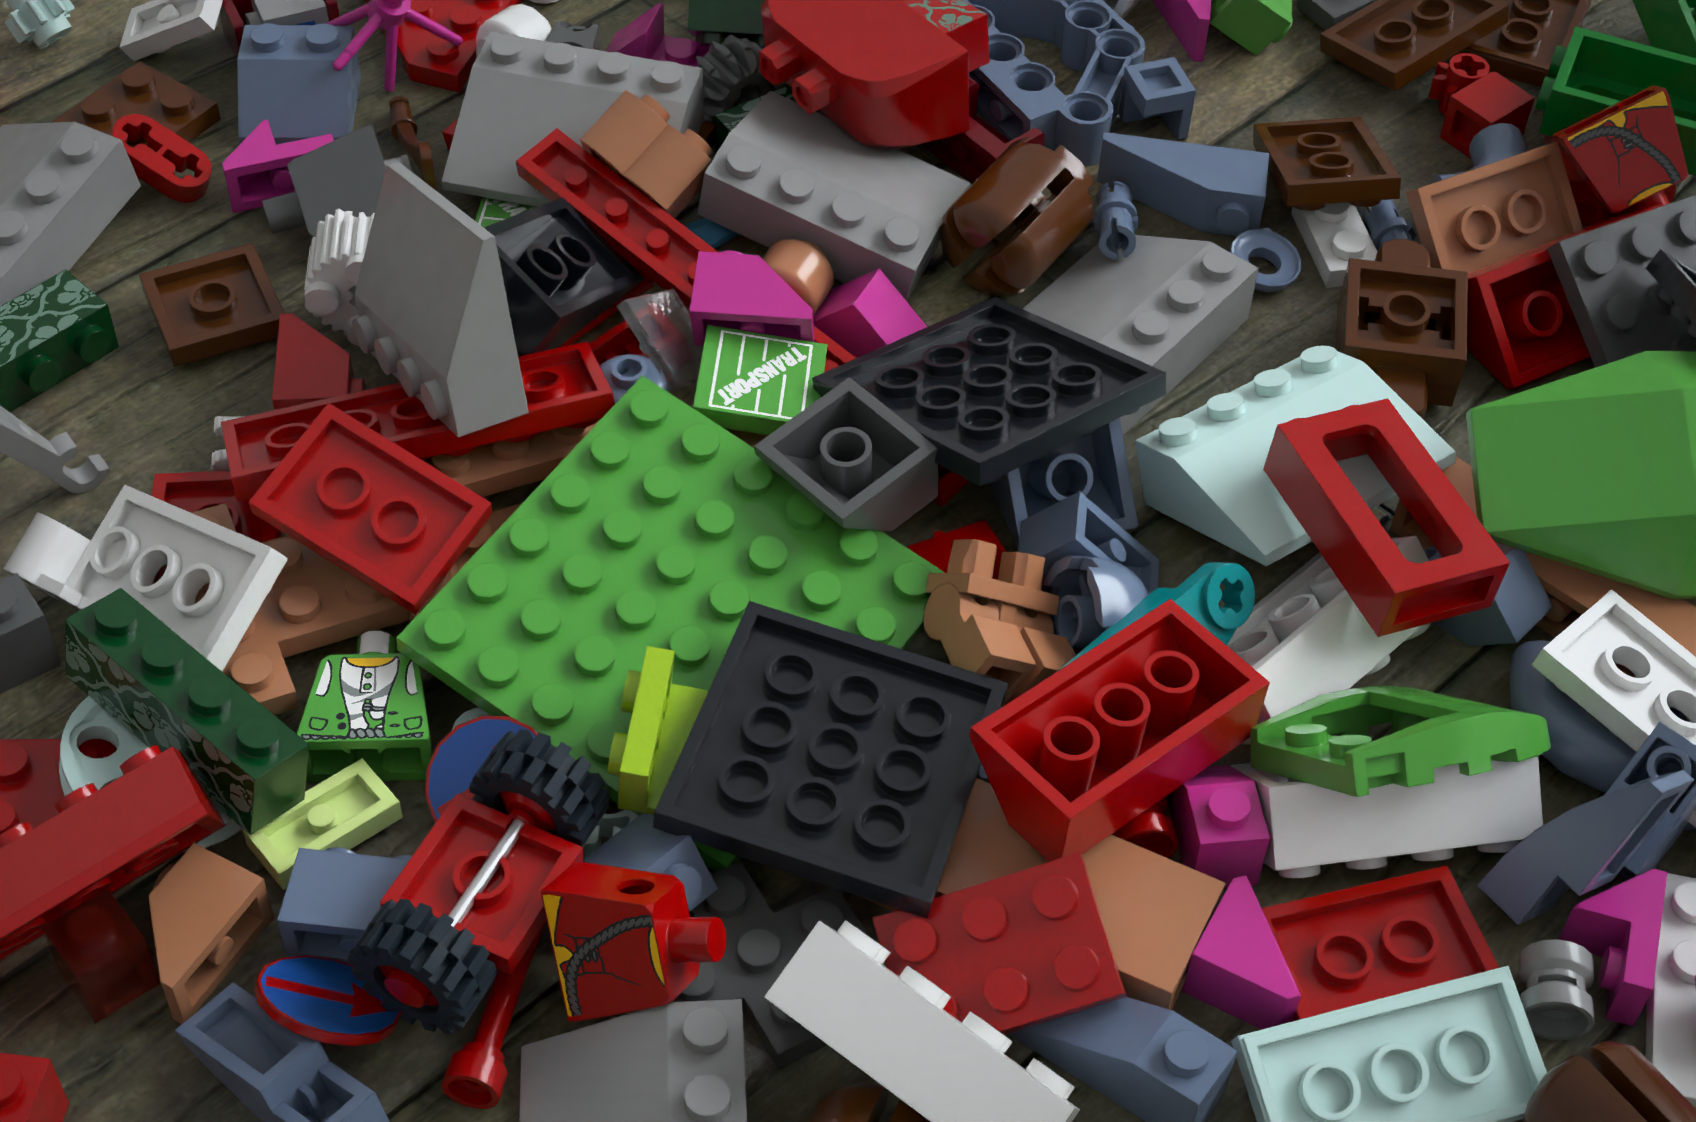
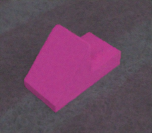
M658 3L615 33L606 52H619L629 56L664 62L670 61L697 67L698 61L696 56H705L709 52L710 47L702 46L700 42L687 38L666 36L664 34L663 3Z
M268 119L262 121L222 163L233 213L264 207L262 200L294 192L295 188L287 164L293 159L334 141L332 133L276 145Z
M1651 869L1581 901L1572 908L1558 940L1574 942L1585 947L1591 954L1603 957L1598 975V987L1609 990L1605 1019L1634 1027L1653 991L1668 872Z

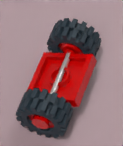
M519 730L516 735L512 731L506 733L472 778L473 781L469 785V792L475 794V796L469 799L458 793L455 795L381 899L379 911L354 944L347 958L348 964L354 966L351 970L354 978L366 981L362 988L370 996L379 995L383 999L380 1005L391 1012L393 1008H396L402 1012L403 1020L414 1024L416 1019L420 1020L423 1028L428 1031L435 1032L439 1027L444 1034H452L455 1029L459 1032L496 978L494 972L496 969L508 975L512 974L547 920L541 890L574 862H584L583 845L610 805L607 803L610 799L609 790L601 788L605 782L599 773H588L587 770L591 763L583 756L577 760L569 755L572 749L570 746L561 742L558 747L551 745L550 736L540 732L535 739L529 730Z

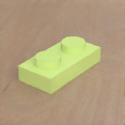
M361 758L305 791V798L302 802L254 834L250 835L244 829L242 830L247 846L279 886L285 890L288 886L299 848L326 850L338 847L350 850L402 819L403 815L400 801Z

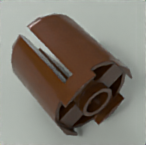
M1030 137L1013 142L943 215V223L940 228L942 253L952 268L965 261L977 247L981 249L1009 224L1014 223L963 276L962 280L976 291L999 298L1022 293L1026 288L1031 287L1096 216V213L1091 216L1092 201L1089 194V189L1094 184V181L1082 162L1064 146L1060 145L1053 151L1040 144L1025 143ZM1046 187L1052 193L1049 198L1041 193Z
M1608 1040L1583 1048L1578 1052V1055L1565 1058L1546 1073L1528 1101L1523 1122H1696V1108L1635 1047Z

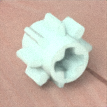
M70 0L7 1L8 6L13 12L9 14L10 18L4 23L19 44L26 40L29 43L34 41L39 49H43L56 43L73 29L67 20L71 17L69 13L75 10Z

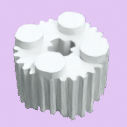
M336 209L335 216L327 214L325 222H318L316 237H313L311 241L304 287L305 308L313 313L315 318L322 317V324L324 326L331 324L332 330L335 332L340 329L344 330V335L347 336L348 340L352 344L359 346L352 325L353 319L359 317L354 294L375 213L371 217H366L364 212H359V216L354 217L352 215L353 211L344 212L341 209Z

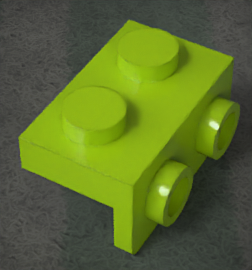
M647 646L642 671H628L621 711L632 713L628 734L614 733L607 774L619 776V809L654 815V811L709 692L704 689L672 684L675 654L673 650Z

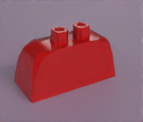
M763 0L761 17L765 48L758 52L760 72L774 86L784 81L792 87V95L797 105L809 115L820 110L854 139L865 146L873 148H907L944 140L970 130L968 50L902 0Z

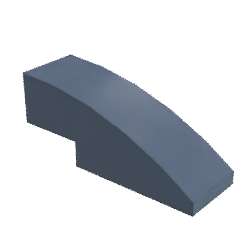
M1684 770L1644 779L1574 807L1533 831L1505 854L1477 886L1517 925H1520L1551 911L1569 888L1580 896L1607 884L1616 877L1694 779Z
M233 982L175 1030L180 1040L262 1122H390L376 1093L330 1062L319 1041L295 1034L273 1021L257 1004V999Z

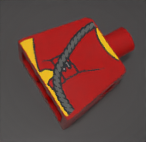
M1652 85L1553 134L1555 141L1603 209L1612 214L1632 206L1633 210L1662 203L1667 205L1669 201L1664 190L1688 178V170L1670 97L1666 88Z
M574 862L541 890L568 1021H583L664 1006L673 1002L698 976L699 963L719 962L724 956L726 949L724 923L718 917H690L684 884L674 875L587 862Z

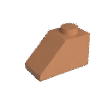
M196 843L190 846L177 863H172L164 868L156 879L152 892L148 895L160 982L173 1020L181 1024L200 1009L274 918L264 878Z

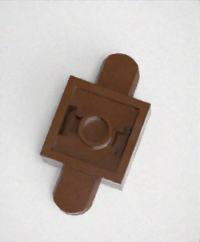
M1393 239L1384 242L1376 254L1375 261L1349 258L1337 306L1335 349L1338 352L1365 362L1423 420L1427 404L1453 406L1467 361L1468 272L1431 268L1427 248L1408 239Z

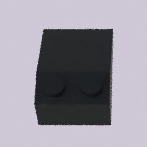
M563 197L484 227L496 239L518 356L558 348L638 287L644 279Z

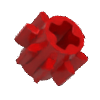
M1471 53L1457 54L1450 59L1449 64L1438 62L1428 97L1439 100V110L1446 115L1450 96L1487 75L1490 69L1488 62L1482 57Z

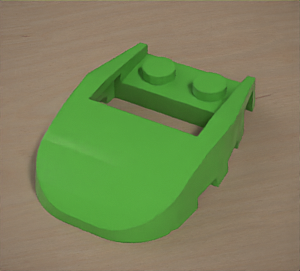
M1368 686L1321 694L1257 724L1250 731L1252 768L1355 797L1369 795V789L1389 784L1408 788L1434 783V768L1459 764L1460 774L1467 776L1492 771L1491 760L1520 762L1541 755L1551 747L1547 721L1542 716L1400 686ZM1391 723L1392 734L1372 741V738L1367 736L1368 726Z

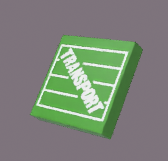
M707 325L693 409L723 428L770 435L821 398L813 389L812 378L824 373L828 344Z

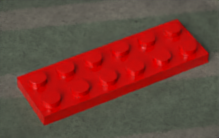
M582 342L518 356L529 413L461 437H457L440 419L433 420L427 413L424 404L416 396L409 397L406 394L401 382L222 421L221 427L236 499L242 500L254 496L328 403L419 459L441 454L451 457L461 456L472 452L477 446L503 440L507 442H523L534 438L539 432L565 426L575 429L589 427L603 418L615 405L613 392L588 342Z

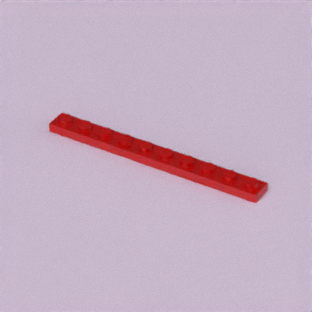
M558 128L515 161L518 176L551 202L563 197L625 260L690 310L698 252L719 253ZM814 326L815 342L828 344L824 372L856 359L851 353ZM938 464V497L933 501L943 507L969 481Z

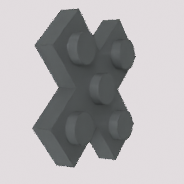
M741 860L731 864L727 870L722 868L711 873L718 889L692 909L689 914L690 917H718L722 920L726 930L725 953L719 962L699 963L698 976L673 1002L742 999V1011L777 1069L827 1046L825 1042L764 996L818 921L838 931L846 920L868 935L840 890L830 887L773 913Z

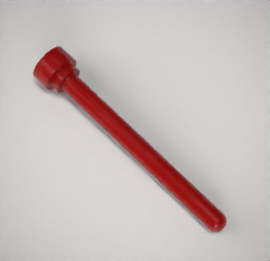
M544 925L511 975L499 970L497 971L473 1041L464 1044L462 1050L455 1052L450 1058L441 1088L450 1099L463 1106L489 1109L499 1103L508 1076V1071L504 1066L505 1056L501 1052V1048Z

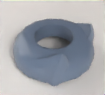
M1270 228L1247 230L1239 234L1230 247L1232 254L1249 262L1248 259L1251 257H1262L1269 260L1275 266L1276 273L1274 274L1258 272L1254 289L1256 291L1264 293L1282 291L1290 287L1301 272V258L1297 249L1288 239L1276 232H1272Z

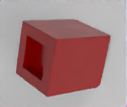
M1490 72L1450 96L1440 138L1471 159L1469 145L1473 137L1490 125L1499 123L1512 124L1519 128L1521 134L1524 135L1535 97L1497 72Z

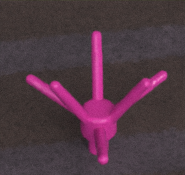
M370 0L369 3L326 23L333 26H349L365 17H369L367 23L333 62L332 66L335 71H341L378 27L386 30L384 88L387 92H392L395 88L398 27L402 24L404 18L453 45L459 46L463 40L456 33L411 9V0Z

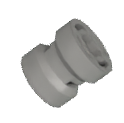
M1558 939L1542 940L1525 947L1519 956V977L1521 983L1526 986V990L1522 992L1520 999L1533 1035L1550 1040H1571L1582 1037L1590 1032L1594 1025V1003L1586 990L1591 987L1594 981L1592 954L1581 945Z

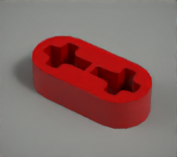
M125 115L116 121L111 136L122 140L139 179L177 202L189 203L197 201L205 195L210 182L212 165L209 158L200 149L145 115ZM142 138L147 141V145L140 143L134 148L127 145V140L135 142ZM189 169L194 172V177L186 175L183 179L175 176V171L182 173Z

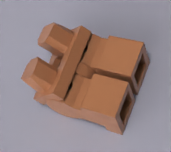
M976 539L953 540L947 573H928L926 593L931 595L924 610V628L930 638L941 641L951 665L1008 683L1002 704L1004 706L1053 675L1076 656L1067 637L1053 634V622L1050 615H1057L1060 596L1041 591L1044 557L1021 552H1002L997 580L992 578L997 549L996 544Z

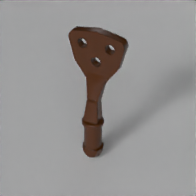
M396 96L389 101V113L392 122L391 134L396 140L400 141L421 170L422 180L437 191L429 142H421L417 139L418 127L413 120L409 101L405 97Z

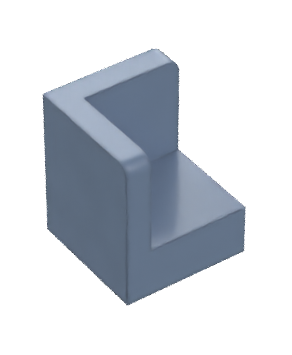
M1175 57L1125 66L1118 115L1124 123L1161 116L1176 140L1188 138L1196 90Z

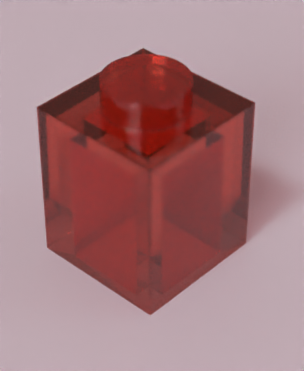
M109 889L104 890L41 927L61 976L95 1024L160 985L145 938Z

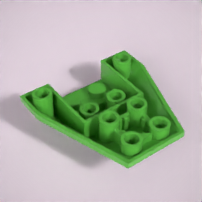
M1644 351L1471 408L1466 412L1477 519L1495 542L1667 598L1696 599V351Z

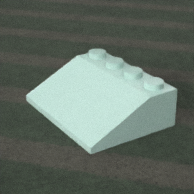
M1323 345L1304 350L1300 357L1276 369L1266 370L1257 374L1253 381L1229 393L1213 396L1207 401V404L1182 417L1166 420L1160 424L1158 429L1135 440L1146 505L1264 566H1268L1312 542L1263 470L1277 424L1285 423L1295 418H1307L1340 410L1350 405H1361L1388 398L1441 470L1457 462L1456 451L1365 362L1338 352L1333 347ZM1368 454L1337 461L1370 510L1397 495Z

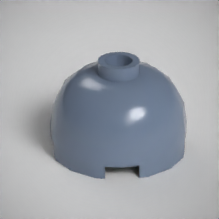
M1066 556L1056 561L1045 576L1042 586H1053L1051 594L1060 596L1057 615H1050L1053 622V634L1067 637L1076 655L1109 627L1123 619L1148 596L1143 582L1133 571L1121 563L1091 556Z

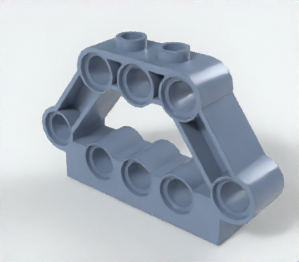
M963 0L988 14L990 63L969 72V78H972L979 84L977 113L1009 141L1033 128H1038L1045 134L1044 147L1055 151L1061 145L1077 157L1084 166L1098 164L1100 162L1103 133L1111 132L1118 117L1125 66L1140 64L1144 61L1145 41L1141 35L1136 32L1132 25L1128 24L1109 7L1104 0ZM1017 37L1034 38L1054 43L1061 49L1060 59L1064 65L1073 70L1084 71L1074 92L1065 96L1055 86V75L1051 69L1045 65L1030 62L1024 56L1025 46Z

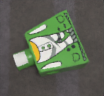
M383 631L365 632L357 640L356 654L328 655L321 660L297 731V735L309 744L306 782H322L361 758L382 781L426 780V770L433 756L421 669L418 664L402 653H396L397 641L392 635Z

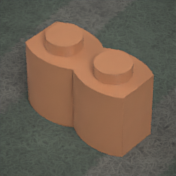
M625 90L580 139L581 144L586 151L672 217L676 218L702 189L704 173L712 162L709 156L713 151L707 142L691 129H687L682 134L667 123L670 118L668 112L654 98L644 94L639 99L631 92Z

